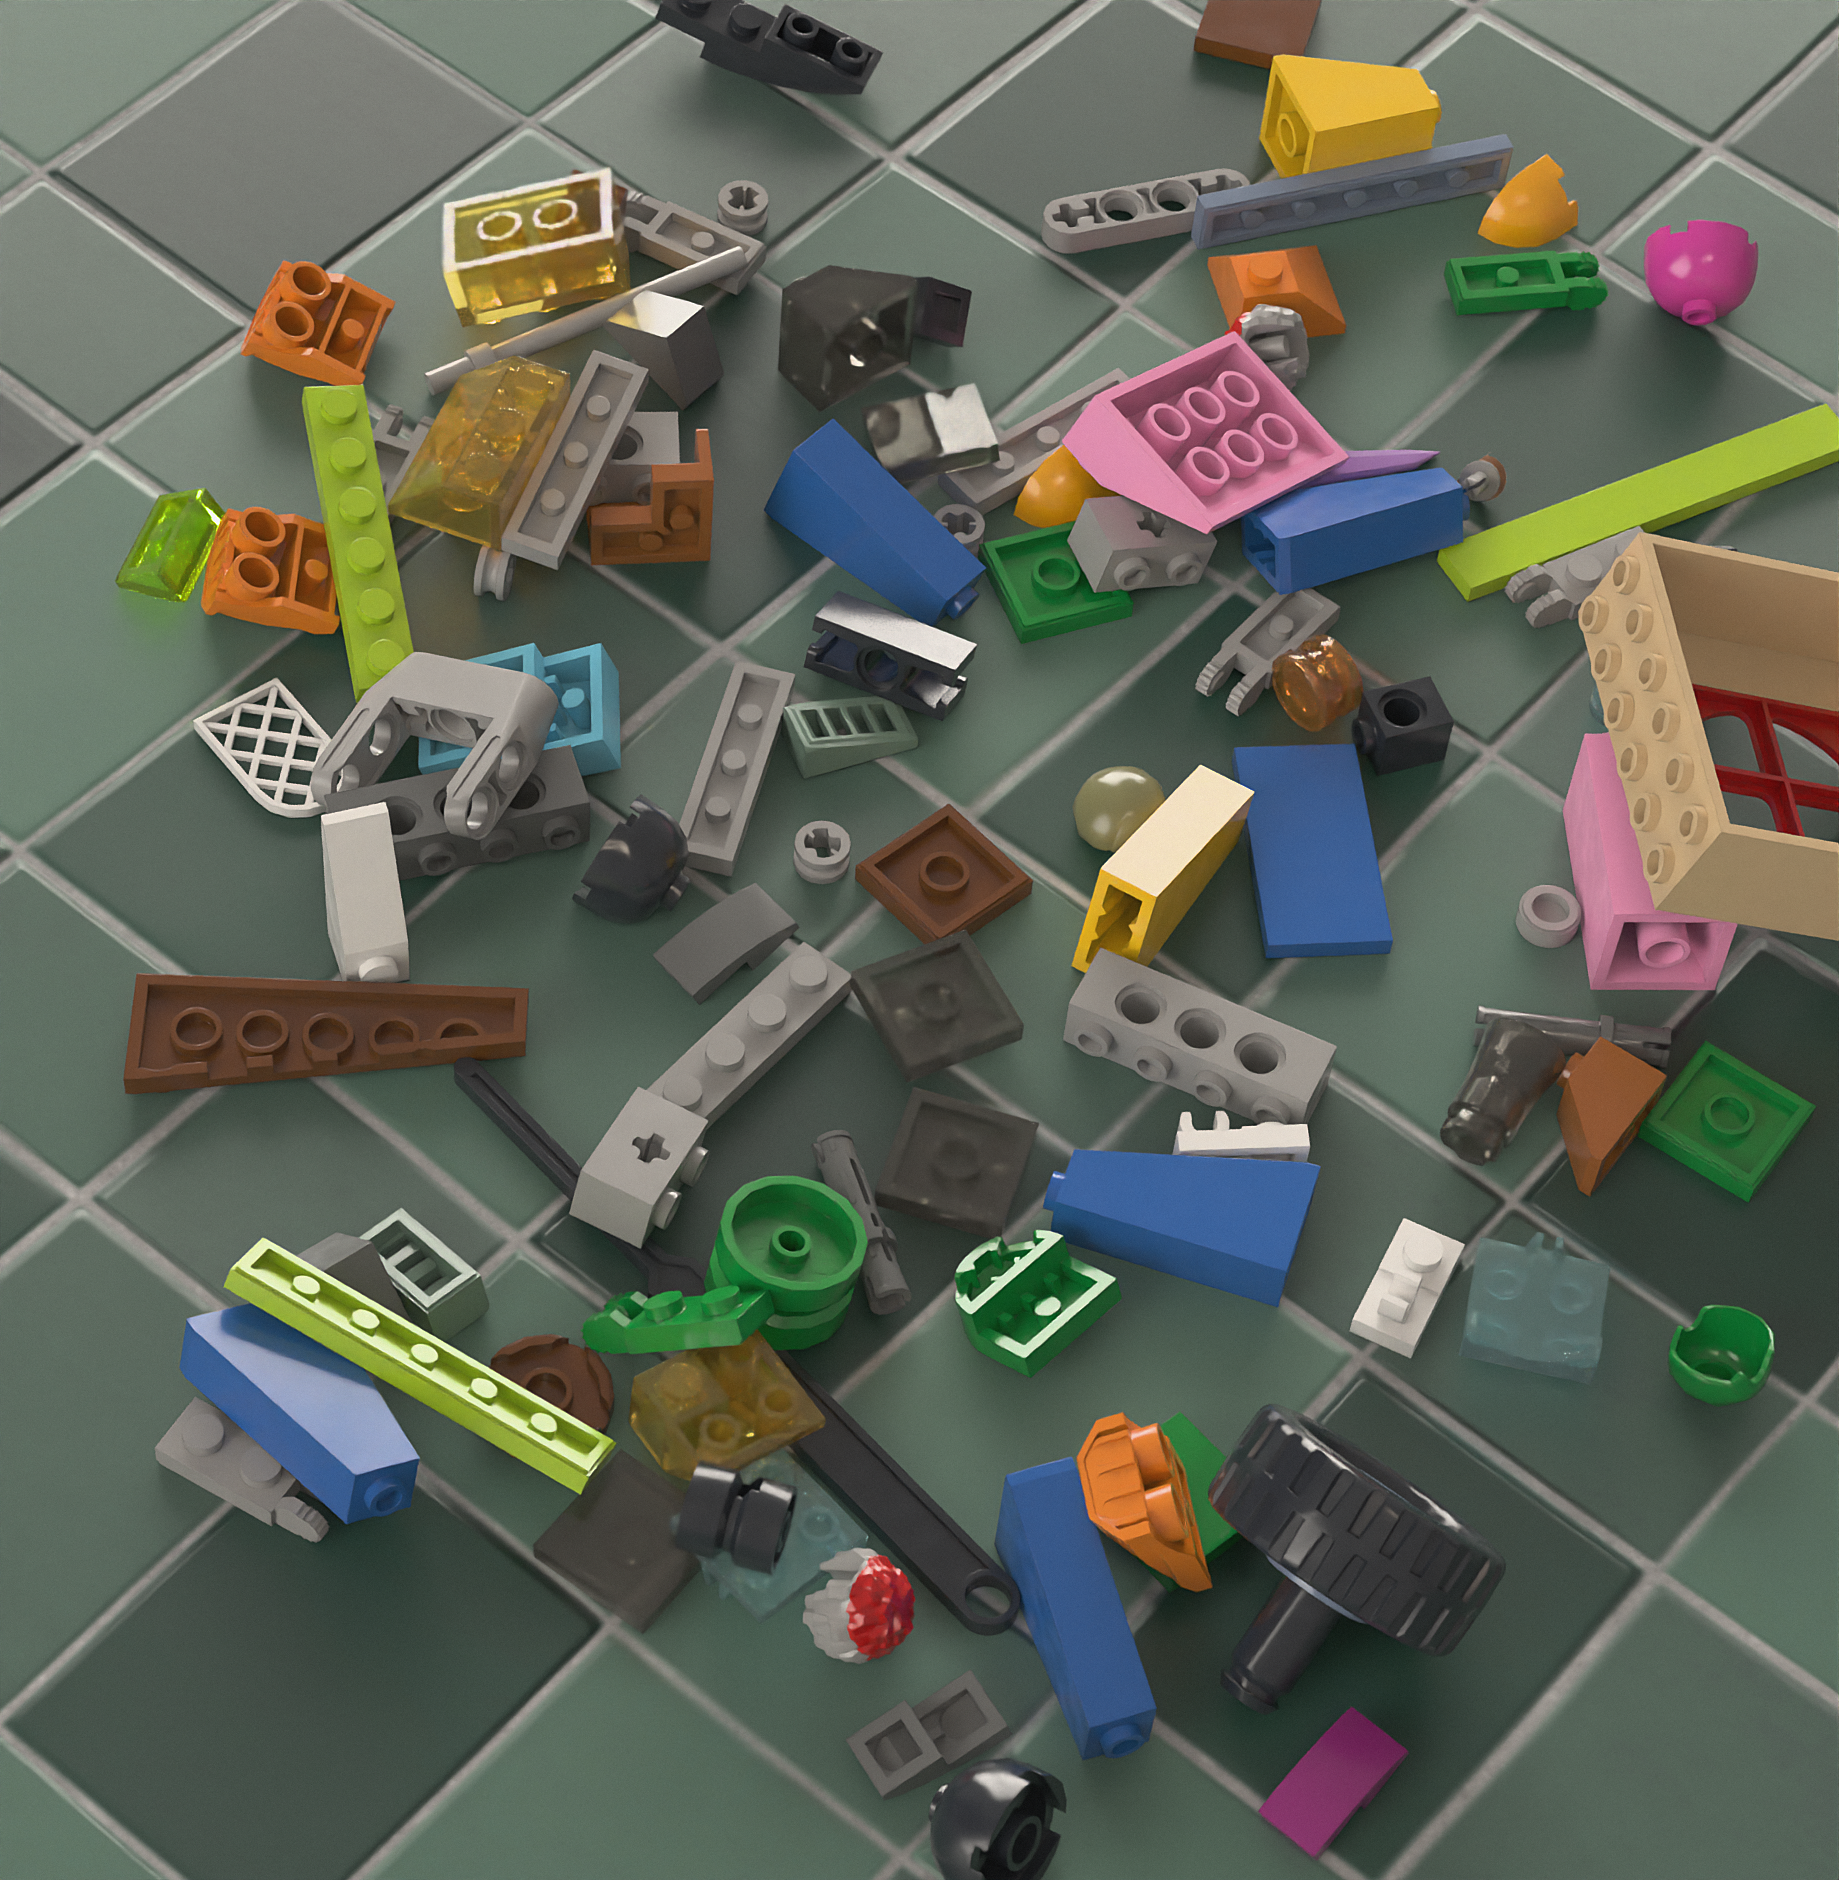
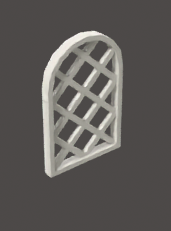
M278 678L193 720L194 729L245 787L248 793L268 811L288 818H305L325 812L324 805L314 802L311 792V781L310 785L306 786L287 783L290 768L313 771L318 758L331 739ZM269 695L266 706L253 704ZM278 695L290 709L275 707ZM241 713L264 715L261 728L254 729L238 726ZM232 714L230 725L216 723ZM272 717L293 719L294 723L291 734L268 731ZM302 723L314 737L299 735ZM211 732L227 734L224 747ZM235 736L257 738L254 753L232 750ZM266 740L288 743L285 758L262 754ZM296 744L319 748L316 761L293 759ZM235 760L252 762L248 775ZM266 764L282 767L279 781L256 778L259 765ZM343 769L339 774L341 776V779L337 785V792L339 791L342 784ZM259 788L275 790L274 800ZM284 792L307 795L305 805L282 803Z

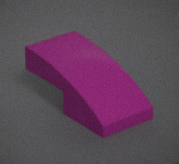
M1351 1706L1290 1771L1261 1806L1258 1813L1317 1861L1361 1806L1364 1809L1367 1807L1409 1752Z

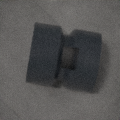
M701 1460L693 1473L682 1506L675 1547L678 1550L715 1560L723 1552H728L731 1555L734 1566L773 1576L781 1560L790 1532L797 1502L798 1488L761 1476L750 1485L745 1484L739 1470Z

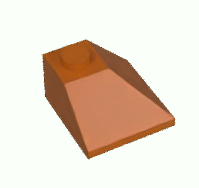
M1317 245L1208 258L1207 266L1230 329L1237 317L1246 312H1252L1256 305L1266 304L1289 308L1301 315L1304 328H1306L1307 338L1345 333L1346 323Z

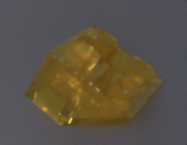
M758 1329L741 1345L688 1349L634 1376L628 1423L663 1471L691 1481L693 1473L701 1460L740 1471L824 1427L826 1418Z

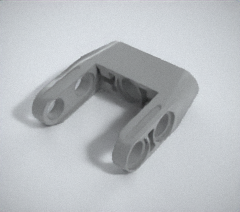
M414 652L365 692L320 755L311 776L313 798L318 804L325 806L324 795L337 792V780L342 769L343 780L338 792L375 785L410 735L469 747L473 749L447 785L444 820L451 834L475 840L483 839L492 831L538 763L559 705L558 698L544 681L524 672L424 652ZM375 724L373 742L369 747L370 731ZM471 799H472V809H471V813H470L469 817L467 818V811H468L469 803H470V801H471Z

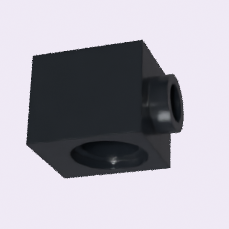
M1428 676L1364 691L1357 718L1352 721L1351 731L1356 749L1360 754L1367 755L1377 776L1445 760L1454 720L1434 682Z

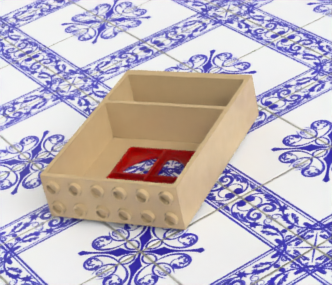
M1639 532L1623 554L1615 559L1610 571L1592 594L1584 599L1578 611V621L1588 649L1591 673L1596 680L1604 711V723L1609 730L1617 761V773L1622 780L1630 811V823L1635 830L1643 861V873L1649 884L1655 910L1839 941V843L1805 837L1796 805L1839 813V787L1788 778L1773 724H1777L1801 735L1823 750L1839 765V573ZM1721 716H1735L1743 720L1749 731L1760 772L1714 764L1702 722ZM1721 791L1756 797L1765 801L1771 809L1777 832L1730 824Z

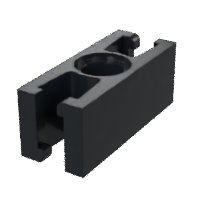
M837 591L815 615L812 630L821 634L825 630L827 631L816 643H812L809 646L804 667L943 721L965 694L968 678L960 674L974 659L977 644ZM885 651L889 652L896 661L888 657Z

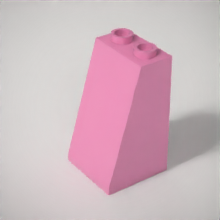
M1609 732L1585 734L1563 807V817L1576 899L1581 907L1580 925L1590 989L1715 990L1738 924L1655 910L1649 884L1644 877L1643 861L1635 830L1630 823V811L1622 780L1617 773V761Z

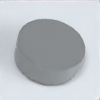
M1553 885L1536 886L1529 889L1522 896L1516 914V926L1520 934L1536 946L1543 948L1561 947L1568 944L1575 937L1581 919V907L1577 899L1563 888Z

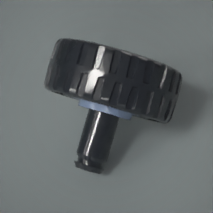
M1268 1404L1257 1412L1230 1450L1208 1489V1499L1214 1510L1238 1533L1265 1553L1267 1559L1284 1574L1233 1650L1231 1668L1229 1670L1221 1669L1220 1684L1239 1701L1263 1715H1268L1280 1709L1276 1703L1277 1699L1289 1694L1293 1690L1342 1614L1359 1623H1368L1386 1635L1421 1653L1434 1657H1443L1450 1654L1463 1639L1486 1606L1506 1571V1562L1501 1553L1480 1532L1443 1503L1351 1441L1319 1422L1282 1405Z

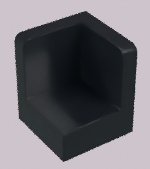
M930 276L886 278L876 332L885 337L914 336L945 347H963L972 290Z

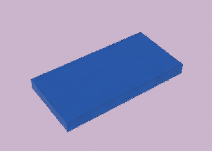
M1355 744L1234 748L1232 766L1235 782L1255 792L1243 830L1265 957L1291 958L1390 954L1393 938Z

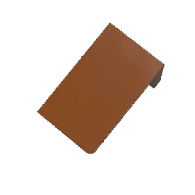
M696 429L694 463L651 464L650 505H642L637 502L600 503L588 507L586 518L591 566L710 561L714 476L708 429Z

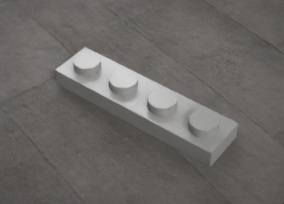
M596 350L592 351L501 537V550L556 570L559 569L648 384L649 369Z
M1117 368L940 467L938 485L958 504L968 505L976 509L981 515L988 513L1021 494L1027 481L1043 461L1064 445L1061 441L1095 395L1130 380V378Z
M735 662L679 823L687 838L689 851L685 866L732 877L782 728L783 707L789 706L794 692L795 674L745 662Z
M803 942L660 1076L647 1091L709 1120L708 1129L852 991L853 975Z

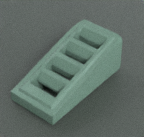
M879 696L804 702L783 707L781 735L803 779L918 747L919 739L902 706ZM888 716L895 731L884 732L878 719ZM866 723L870 733L861 734L857 725ZM845 729L847 735L839 736L837 730ZM822 734H824V736H825V737L816 738V736H819V735H822Z
M402 1208L359 1237L360 1239L373 1242L408 1316L420 1329L446 1342L488 1311L490 1304L481 1275ZM406 1239L410 1242V1244L387 1260L382 1257ZM425 1258V1260H423V1261L420 1262L418 1265H416L415 1267H413L412 1269H410L408 1272H406L405 1274H402V1273L405 1272L407 1269H409L410 1267H412L414 1264H416L417 1262H419L421 1259ZM441 1276L443 1277V1278H441L439 1281H437L436 1283H434L432 1286H430L429 1288H427L425 1291H422L424 1288H426L428 1285H430L431 1283H433L435 1280H437V1279L440 1278Z

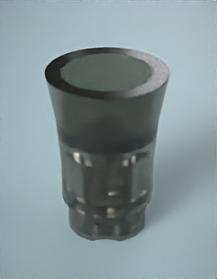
M1498 1018L1490 1021L1485 1027L1476 1056L1463 1084L1448 1108V1117L1441 1126L1440 1138L1443 1144L1452 1149L1460 1159L1468 1163L1484 1166L1487 1162H1496L1503 1149L1510 1146L1523 1122L1541 1097L1558 1080L1565 1068L1566 1059L1559 1046L1545 1033L1525 1022L1509 1018Z

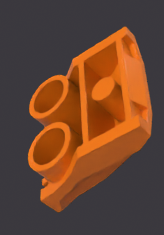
M283 260L258 306L242 343L240 354L245 357L250 355L256 356L297 375L327 382L333 386L362 385L366 376L364 374L383 326L393 310L395 301L344 274L326 273L314 263L299 261L292 264Z
M250 507L243 512L228 508L219 523L207 559L201 606L205 613L210 616L220 613L257 624L301 629L312 634H333L339 626L340 616L335 615L337 595L324 524L296 514L276 515L262 507Z
M1123 1412L1096 1420L1076 1458L1089 1519L1120 1546L1140 1558L1150 1567L1172 1578L1181 1587L1194 1592L1213 1588L1189 1492L1186 1470L1168 1436L1164 1435L1159 1423L1139 1427L1129 1420Z

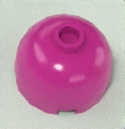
M1693 220L1688 221V228L1685 232H1677L1670 235V225L1659 228L1647 238L1644 246L1645 282L1656 304L1672 315L1682 318L1688 324H1710L1716 318L1732 312L1745 302L1755 283L1758 268V244L1756 241L1752 245L1748 242V231L1742 227L1722 221Z

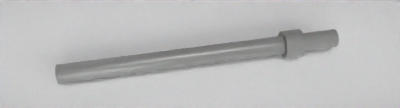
M737 246L491 347L485 342L465 350L464 358L424 373L427 387L431 394L435 395L472 379L476 383H480L500 375V368L602 327L609 318L643 290L676 297L747 268L746 256L742 248Z

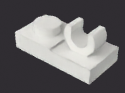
M1216 1111L1213 1130L1197 1131L1192 1125L1191 1113L1182 1112L1172 1155L1307 1162L1310 1140L1307 1124L1284 1125L1279 1122H1265L1256 1126H1242L1241 1129L1229 1130V1119L1224 1111Z
M1404 1218L1352 1320L1350 1332L1411 1358L1461 1259L1465 1244Z

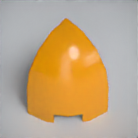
M1547 154L1523 169L1495 197L1483 217L1477 234L1496 244L1509 247H1539L1557 239L1578 225L1577 201L1573 200L1568 203L1566 193L1558 181L1565 176L1563 170Z
M1063 445L1044 460L1029 478L1018 497L1013 515L1032 526L1047 528L1076 521L1085 499L1121 496V494L1101 486L1090 473L1082 468L1076 457Z

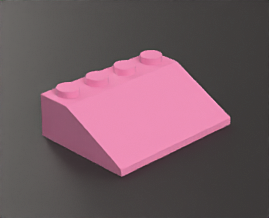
M1235 331L1095 395L1061 441L1076 457L1082 468L1090 473L1101 486L1205 534L1344 465L1349 459L1345 451Z

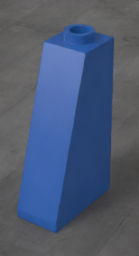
M831 419L792 451L763 509L772 519L923 624L934 627L947 615L956 620L975 603L979 593L974 588L986 567L838 422Z
M1442 467L1296 489L1241 517L1242 554L1279 595L1294 593L1463 543V521L1468 520L1470 515L1469 497L1464 494L1467 492L1466 489H1463Z
M1074 1149L1066 1173L1053 1172L1045 1195L1043 1209L1053 1212L1050 1231L1063 1235L1065 1243L1278 1307L1312 1204L1321 1166L1308 1162Z
M252 1303L186 1319L179 1367L185 1378L342 1521L349 1524L374 1516H386L397 1510L410 1507L420 1458L364 1368Z
M1071 1456L1005 1475L994 1545L1005 1572L1013 1579L1019 1589L1020 1609L1082 1760H1087L1100 1755H1105L1107 1758H1120L1138 1750L1144 1742L1149 1741L1157 1708L1096 1525L1089 1519L1082 1483L1073 1458Z

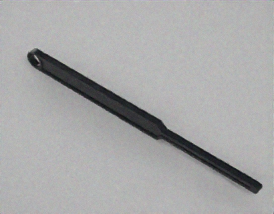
M468 1057L457 1059L453 1064V1083L572 1203L582 1169L473 1059ZM595 1227L648 1281V1299L668 1291H680L683 1297L702 1296L706 1293L704 1280L707 1272L694 1259L667 1255L649 1236L640 1249ZM744 1341L741 1345L692 1349L963 1626L973 1633L992 1636L1005 1632L1014 1624L1019 1610L1020 1592L1013 1579L785 1350H773ZM993 1587L1005 1594L1009 1600L1010 1607L1004 1614L998 1617L986 1618L971 1611L965 1598L976 1588Z

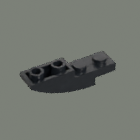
M662 0L655 18L704 42L700 58L743 76L779 87L810 93L834 95L862 94L884 53L787 4H784L776 17L744 0Z

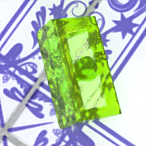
M207 488L158 496L114 582L119 588L171 602L182 603L188 600L207 563L219 523L225 514Z

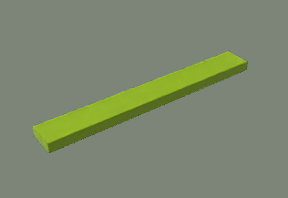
M1827 404L1820 405L1464 538L1463 543L1439 549L1437 563L1466 601H1472L1503 589L1516 573L1521 572V570L1525 571L1528 567L1535 564L1542 566L1545 563L1637 526H1640L1645 533L1654 532L1839 461V418Z

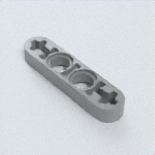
M1215 169L1059 198L1050 202L1045 208L1041 230L1042 240L1052 250L1067 254L1192 231L1198 195L1248 186L1250 182L1238 171ZM1172 200L1180 202L1186 209L1172 212L1163 209L1159 203ZM1113 210H1121L1130 213L1134 218L1129 221L1120 222L1109 218L1107 213Z

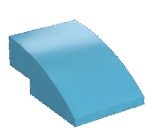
M535 643L465 660L533 675L544 681L554 691L559 705L542 750L571 745L581 776L621 768L619 672L602 643L543 657ZM419 737L418 768L423 775L459 768L473 748Z

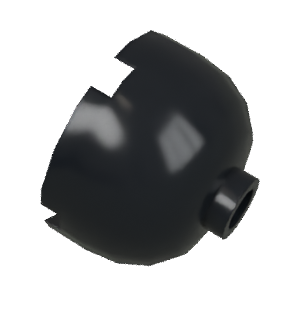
M642 794L630 806L631 809L640 815L637 817L632 813L625 824L620 821L618 822L582 878L581 883L591 890L582 887L572 897L573 901L591 913L614 923L633 924L645 921L660 906L671 912L692 881L682 874L689 851L687 838L680 825L663 808Z
M1011 1758L978 1761L955 1776L950 1783L944 1784L935 1794L929 1809L931 1852L935 1866L945 1880H1041L1057 1851L1061 1838L1060 1834L1050 1830V1826L1053 1820L1054 1808L1066 1814L1067 1799L1063 1783L1052 1774L1029 1763Z

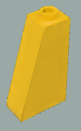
M1199 765L1100 869L1071 966L1086 973L1101 947L1148 967L1239 841L1255 792Z

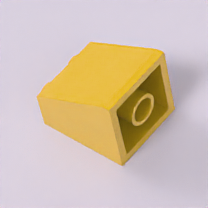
M1283 54L1273 56L1259 139L1278 174L1283 179L1432 149L1435 126L1441 119V104L1438 95L1434 90H1429L1418 69Z

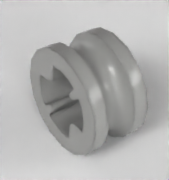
M747 180L726 184L718 194V223L746 236L759 233L765 228L768 219V194L765 189L757 183Z
M962 504L946 505L939 509L934 517L977 558L979 544L983 543L985 529L983 516L976 509Z
M485 542L481 547L475 569L473 587L475 596L483 597L487 592H493L496 594L497 600L506 601L513 583L516 555L505 551L498 552L494 549L493 543Z
M822 820L810 822L803 826L796 834L794 842L793 864L796 872L803 879L816 884H828L841 879L848 871L851 841L848 833L841 826ZM814 848H827V853L830 857H817V852Z

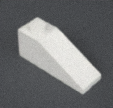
M382 802L321 815L328 935L342 980L382 983L410 980L408 937L389 812L386 803Z

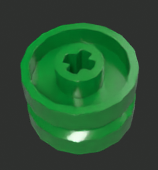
M767 1176L745 1184L726 1202L704 1280L706 1293L728 1285L738 1286L740 1292L769 1290L775 1312L745 1340L747 1342L773 1350L805 1349L826 1341L844 1323L854 1286L862 1266L868 1244L863 1220L845 1197L823 1183L799 1176Z

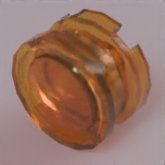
M1325 634L1315 635L1304 641L1298 647V652L1290 649L1273 661L1271 669L1273 671L1272 683L1278 700L1286 713L1302 728L1308 731H1320L1329 726L1337 717H1344L1360 706L1362 693L1364 692L1362 678L1355 662L1337 640Z

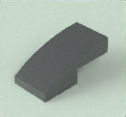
M754 883L704 912L667 941L653 954V957L700 1005L744 963L753 971L787 940L799 926L757 883Z
M970 1669L912 1708L904 1700L845 1740L884 1801L925 1785L956 1769L1013 1734Z

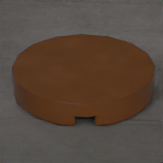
M554 1334L525 1336L502 1347L491 1358L489 1369L604 1435L607 1432L614 1411L612 1376L600 1356L587 1346L583 1350L577 1345L569 1344V1338ZM506 1452V1453L509 1454L511 1457L516 1458L515 1456H513V1455H511L510 1453Z

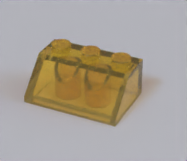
M611 168L443 204V275L462 327L481 323L493 324L504 318L537 311L548 312L560 306L593 299L604 300L616 294L631 291L629 253Z
M514 355L460 375L388 504V513L500 551L501 537L570 398V374Z

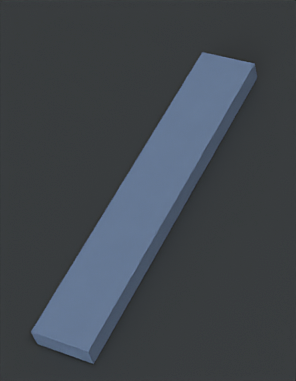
M1503 134L1198 195L1191 237L1197 249H1204L1503 188L1514 147L1508 136Z

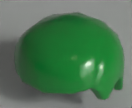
M1715 1304L1704 1306L1690 1327L1684 1329L1683 1326L1679 1325L1676 1328L1669 1346L1667 1361L1669 1373L1687 1395L1713 1406H1729L1747 1401L1756 1396L1769 1379L1775 1354V1333L1762 1317L1741 1307Z

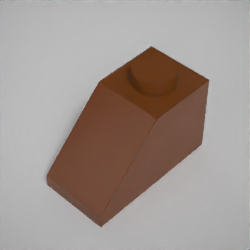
M1601 1036L1585 1056L1576 1052L1569 1059L1557 1081V1086L1564 1089L1556 1116L1578 1189L1589 1197L1637 1136L1641 1123L1658 1103L1667 1078L1666 1074Z

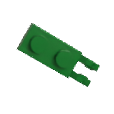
M1553 250L1452 258L1446 261L1443 274L1457 315L1566 307V305L1573 311L1584 310V308L1590 309L1602 305V302L1606 301V297L1609 296L1606 282L1603 279H1599V277L1593 278L1600 271L1597 257L1594 254H1590V252L1584 253V251L1582 253H1556Z
M735 1285L719 1287L702 1296L683 1297L680 1291H668L648 1299L640 1292L632 1291L626 1292L624 1295L620 1293L610 1298L603 1305L605 1309L602 1313L601 1311L597 1314L593 1313L582 1324L583 1328L580 1331L583 1333L581 1338L585 1340V1345H588L591 1348L590 1350H595L597 1354L602 1352L604 1355L607 1352L610 1354L628 1352L630 1354L741 1345L773 1315L775 1308L768 1289L740 1292L739 1287Z

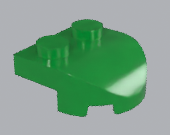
M1035 1230L1033 1232L1034 1241L1019 1242L1011 1245H1006L1002 1237H995L969 1253L955 1272L957 1286L955 1302L964 1331L971 1344L982 1354L1029 1378H1032L1122 1299L1117 1278L1069 1256L1064 1236L1046 1230Z

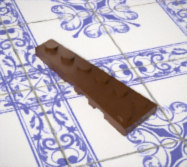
M137 973L123 1078L125 1094L167 1093L174 1090L451 1064L457 1059L464 1057L471 1058L474 1061L526 1056L529 988Z

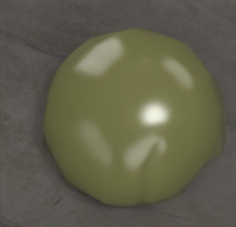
M1132 766L1105 768L1089 777L1075 798L1072 809L1078 834L1095 849L1110 850L1116 853L1166 801L1159 782L1140 768Z

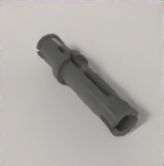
M1482 1005L1477 1007L1475 1023L1500 1026L1501 1031L1481 1028L1474 1029L1473 1046L1511 1048L1573 1056L1577 1052L1585 1056L1601 1036L1651 1066H1658L1663 1069L1667 1067L1670 1051L1644 1048L1643 1043L1670 1045V1027L1656 1028L1614 1023L1613 1016L1600 1015L1598 1021L1486 1008Z
M845 1130L826 1132L817 1138L818 1143L811 1145V1151L821 1170L825 1185L845 1197L863 1220L868 1244L859 1275L865 1289L869 1307L873 1313L879 1315L894 1313L906 1306L905 1301L911 1300V1291L907 1286L904 1275H902L895 1254L898 1250L897 1240L893 1231L885 1227L884 1222H882L870 1185L858 1159L851 1134Z

